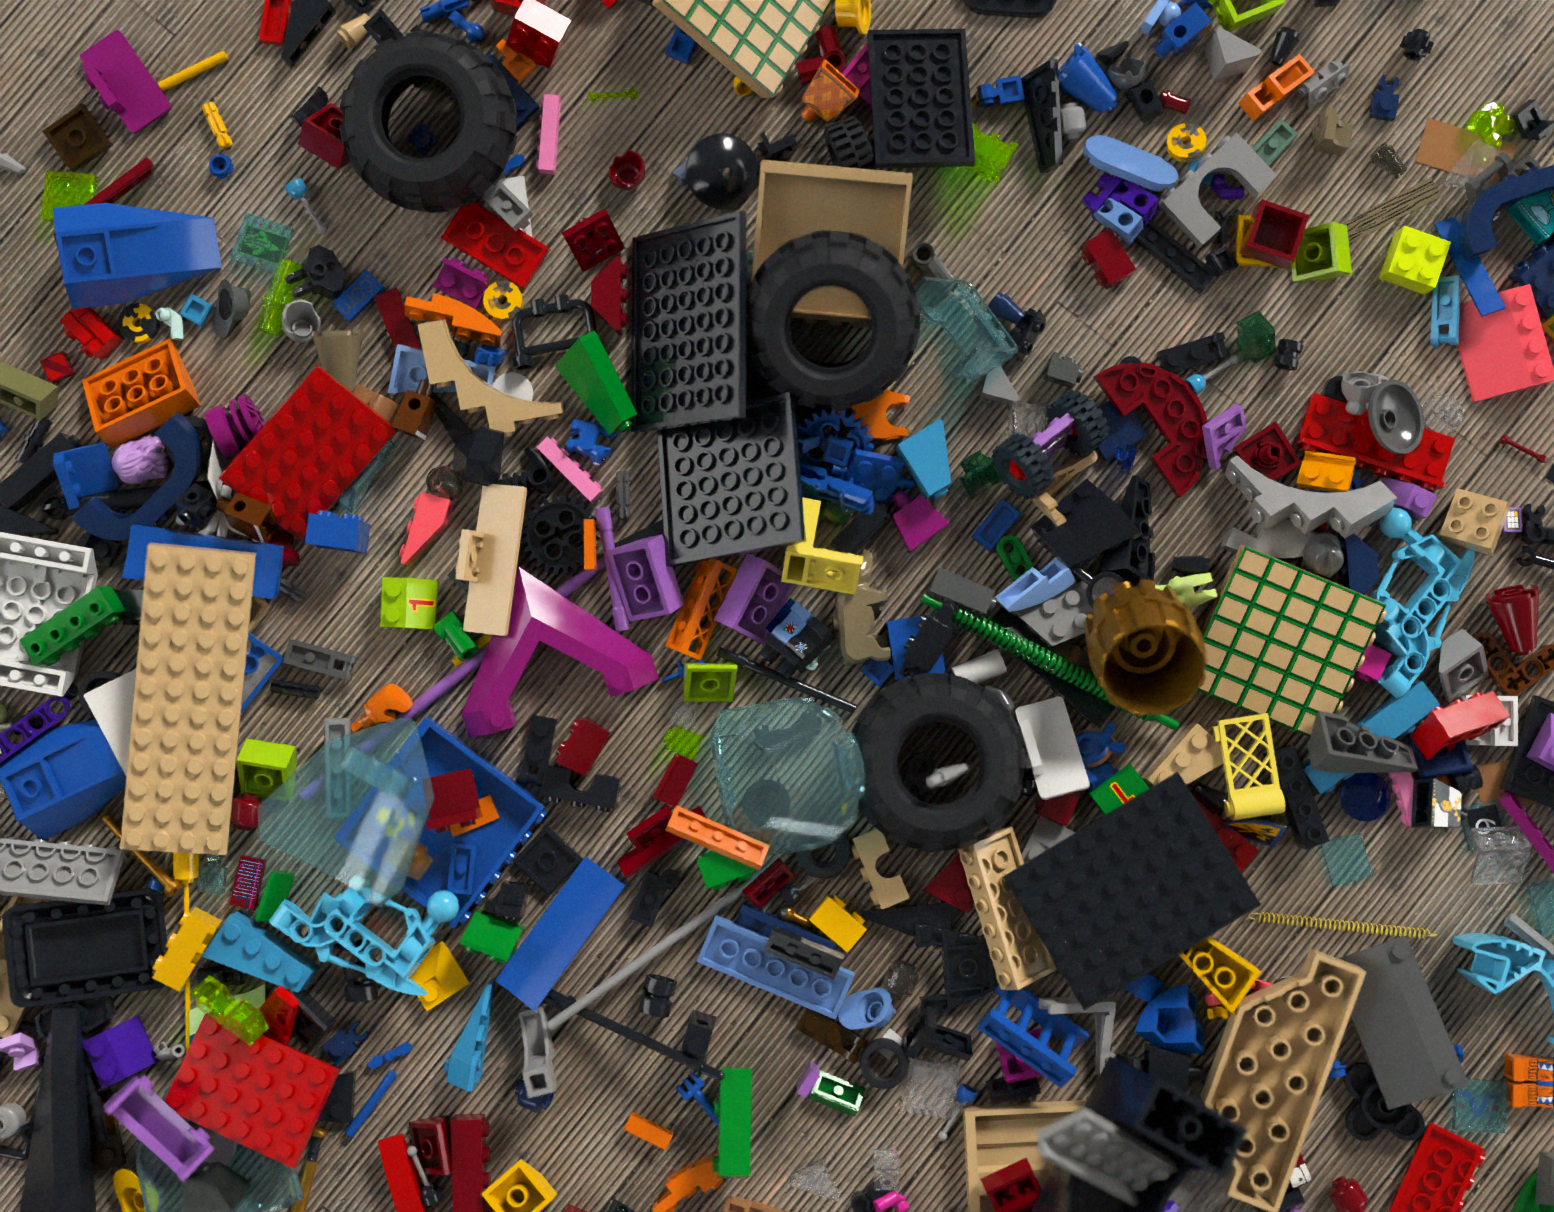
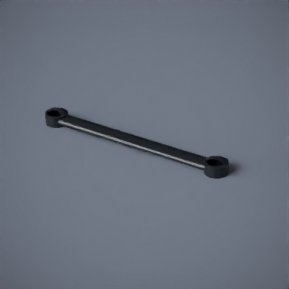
M209 480L196 481V484L213 492ZM162 485L100 492L83 496L79 500V507L74 509L68 508L65 496L52 494L43 500L42 511L45 516L51 519L62 520L67 516L75 515L89 500L96 496L113 511L140 508ZM233 489L231 492L232 497L237 493ZM55 499H61L63 502L50 504ZM63 508V511L59 515L54 516L50 513L49 509Z

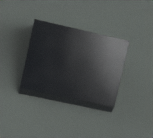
M305 989L299 993L292 991L291 993L294 998L299 1001L292 1034L309 1050L336 1020Z

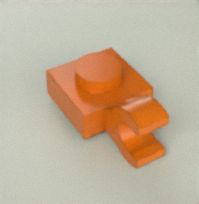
M502 39L496 44L498 53L505 59L502 62V66L520 84L537 69V66L530 58L516 53L506 46V41Z

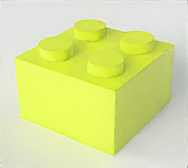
M1404 225L1393 235L1378 279L1424 295L1436 288L1451 242Z

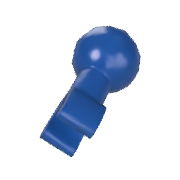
M455 10L449 16V19L452 21L451 24L465 31L466 37L470 42L480 43L484 39L485 33L480 24H470Z

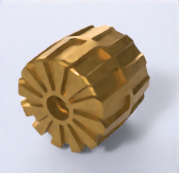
M1140 579L1139 586L1132 587L1129 581L1113 586V595L1109 596L1107 593H1103L1093 603L1094 612H1090L1087 615L1084 627L1090 665L1106 697L1115 706H1121L1128 710L1130 714L1138 716L1142 714H1156V716L1167 714L1174 708L1184 706L1192 700L1191 697L1196 690L1202 687L1206 678L1204 668L1208 662L1203 638L1194 616L1185 602L1181 603L1176 592L1167 585L1162 591L1155 588L1154 581Z

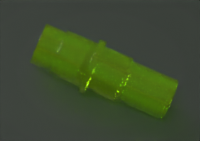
M283 258L279 260L267 295L263 296L262 299L264 304L257 327L260 331L279 336L282 328V312L286 304L292 302V290H294L296 282L287 284L284 278L288 274L300 270V264Z

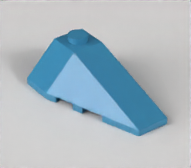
M493 980L486 985L450 1058H447L445 1062L444 1074H448L447 1082L470 1092L476 1088L482 1077L496 983Z

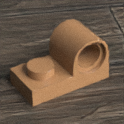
M358 384L353 393L389 423L393 424L400 405Z

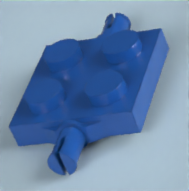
M855 449L853 457L846 467L832 463L830 469L831 474L843 475L846 482L853 478L855 485L872 491L875 502L881 501L885 504H890L892 495L898 486L912 489L914 485V479L900 477L904 465L903 458Z

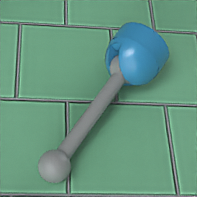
M297 178L289 182L284 187L291 198L301 200L317 225V232L321 235L327 232L326 226L320 223L305 199L307 188L303 180Z
M1231 355L1228 361L1205 376L1195 374L1184 381L1198 395L1204 390L1206 380L1230 364H1236L1239 358L1237 355Z

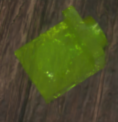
M676 725L673 730L668 729L664 743H667V750L695 760L704 736Z

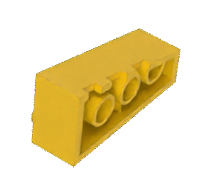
M1211 936L1178 954L1232 1014L1261 973L1256 966Z

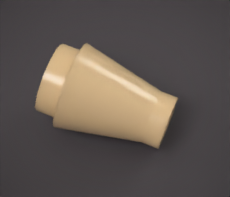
M363 13L361 16L339 26L340 30L336 34L347 48L356 47L368 32L363 25L370 19L369 16Z

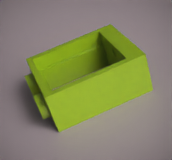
M1208 0L1217 14L1218 23L1228 32L1273 15L1286 3L1285 0H1260L1262 6L1237 15L1231 0Z

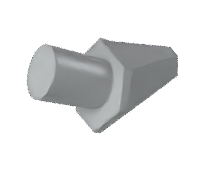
M0 152L1 169L16 174L27 172L24 166L7 153L2 154Z
M960 764L935 770L933 776L927 778V785L931 788L936 785L944 786L968 769L967 765Z

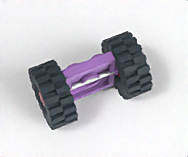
M1070 390L1047 408L1046 417L1049 419L1047 420L1048 427L1044 432L1038 431L1032 438L1029 437L1028 439L1025 434H1012L992 451L993 466L998 469L996 473L1003 478L1002 482L1009 485V490L1012 492L1016 491V495L1019 497L1023 495L1024 499H1033L1051 485L1055 479L1053 476L1055 471L1050 468L1053 464L1047 460L1062 447L1065 449L1070 448V452L1073 454L1077 452L1078 456H1086L1108 438L1109 426L1105 425L1107 423L1106 417L1101 416L1103 412L1100 408L1097 409L1095 407L1096 403L1093 400L1091 402L1088 400L1089 396L1086 394L1081 396L1080 391L1074 392Z

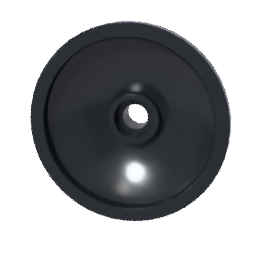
M727 133L709 135L700 140L688 156L686 163L688 186L692 194L709 207L728 209L741 204L752 193L757 182L758 165L756 157L749 145L737 136ZM725 168L730 170V174L727 177L723 175Z

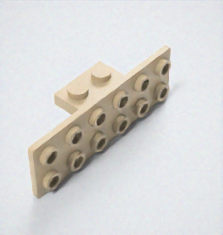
M491 484L487 487L482 485L476 531L462 529L455 579L469 581L463 625L464 631L499 636L508 635L527 495L526 487Z

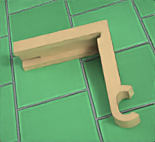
M1095 450L1077 460L1070 458V462L1054 468L1055 474L1053 476L1055 479L1052 484L1031 499L1057 526L1066 522V519L1054 508L1058 504L1051 495L1074 475L1098 459Z

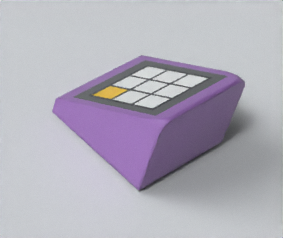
M1509 507L1510 510L1501 533L1523 532L1521 507Z

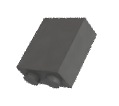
M938 568L934 572L926 594L944 602L947 600L954 601L958 604L957 607L961 605L963 610L967 608L969 612L973 611L976 615L979 614L981 616L989 613V611L992 612L997 600L996 597H993L995 590L942 568Z

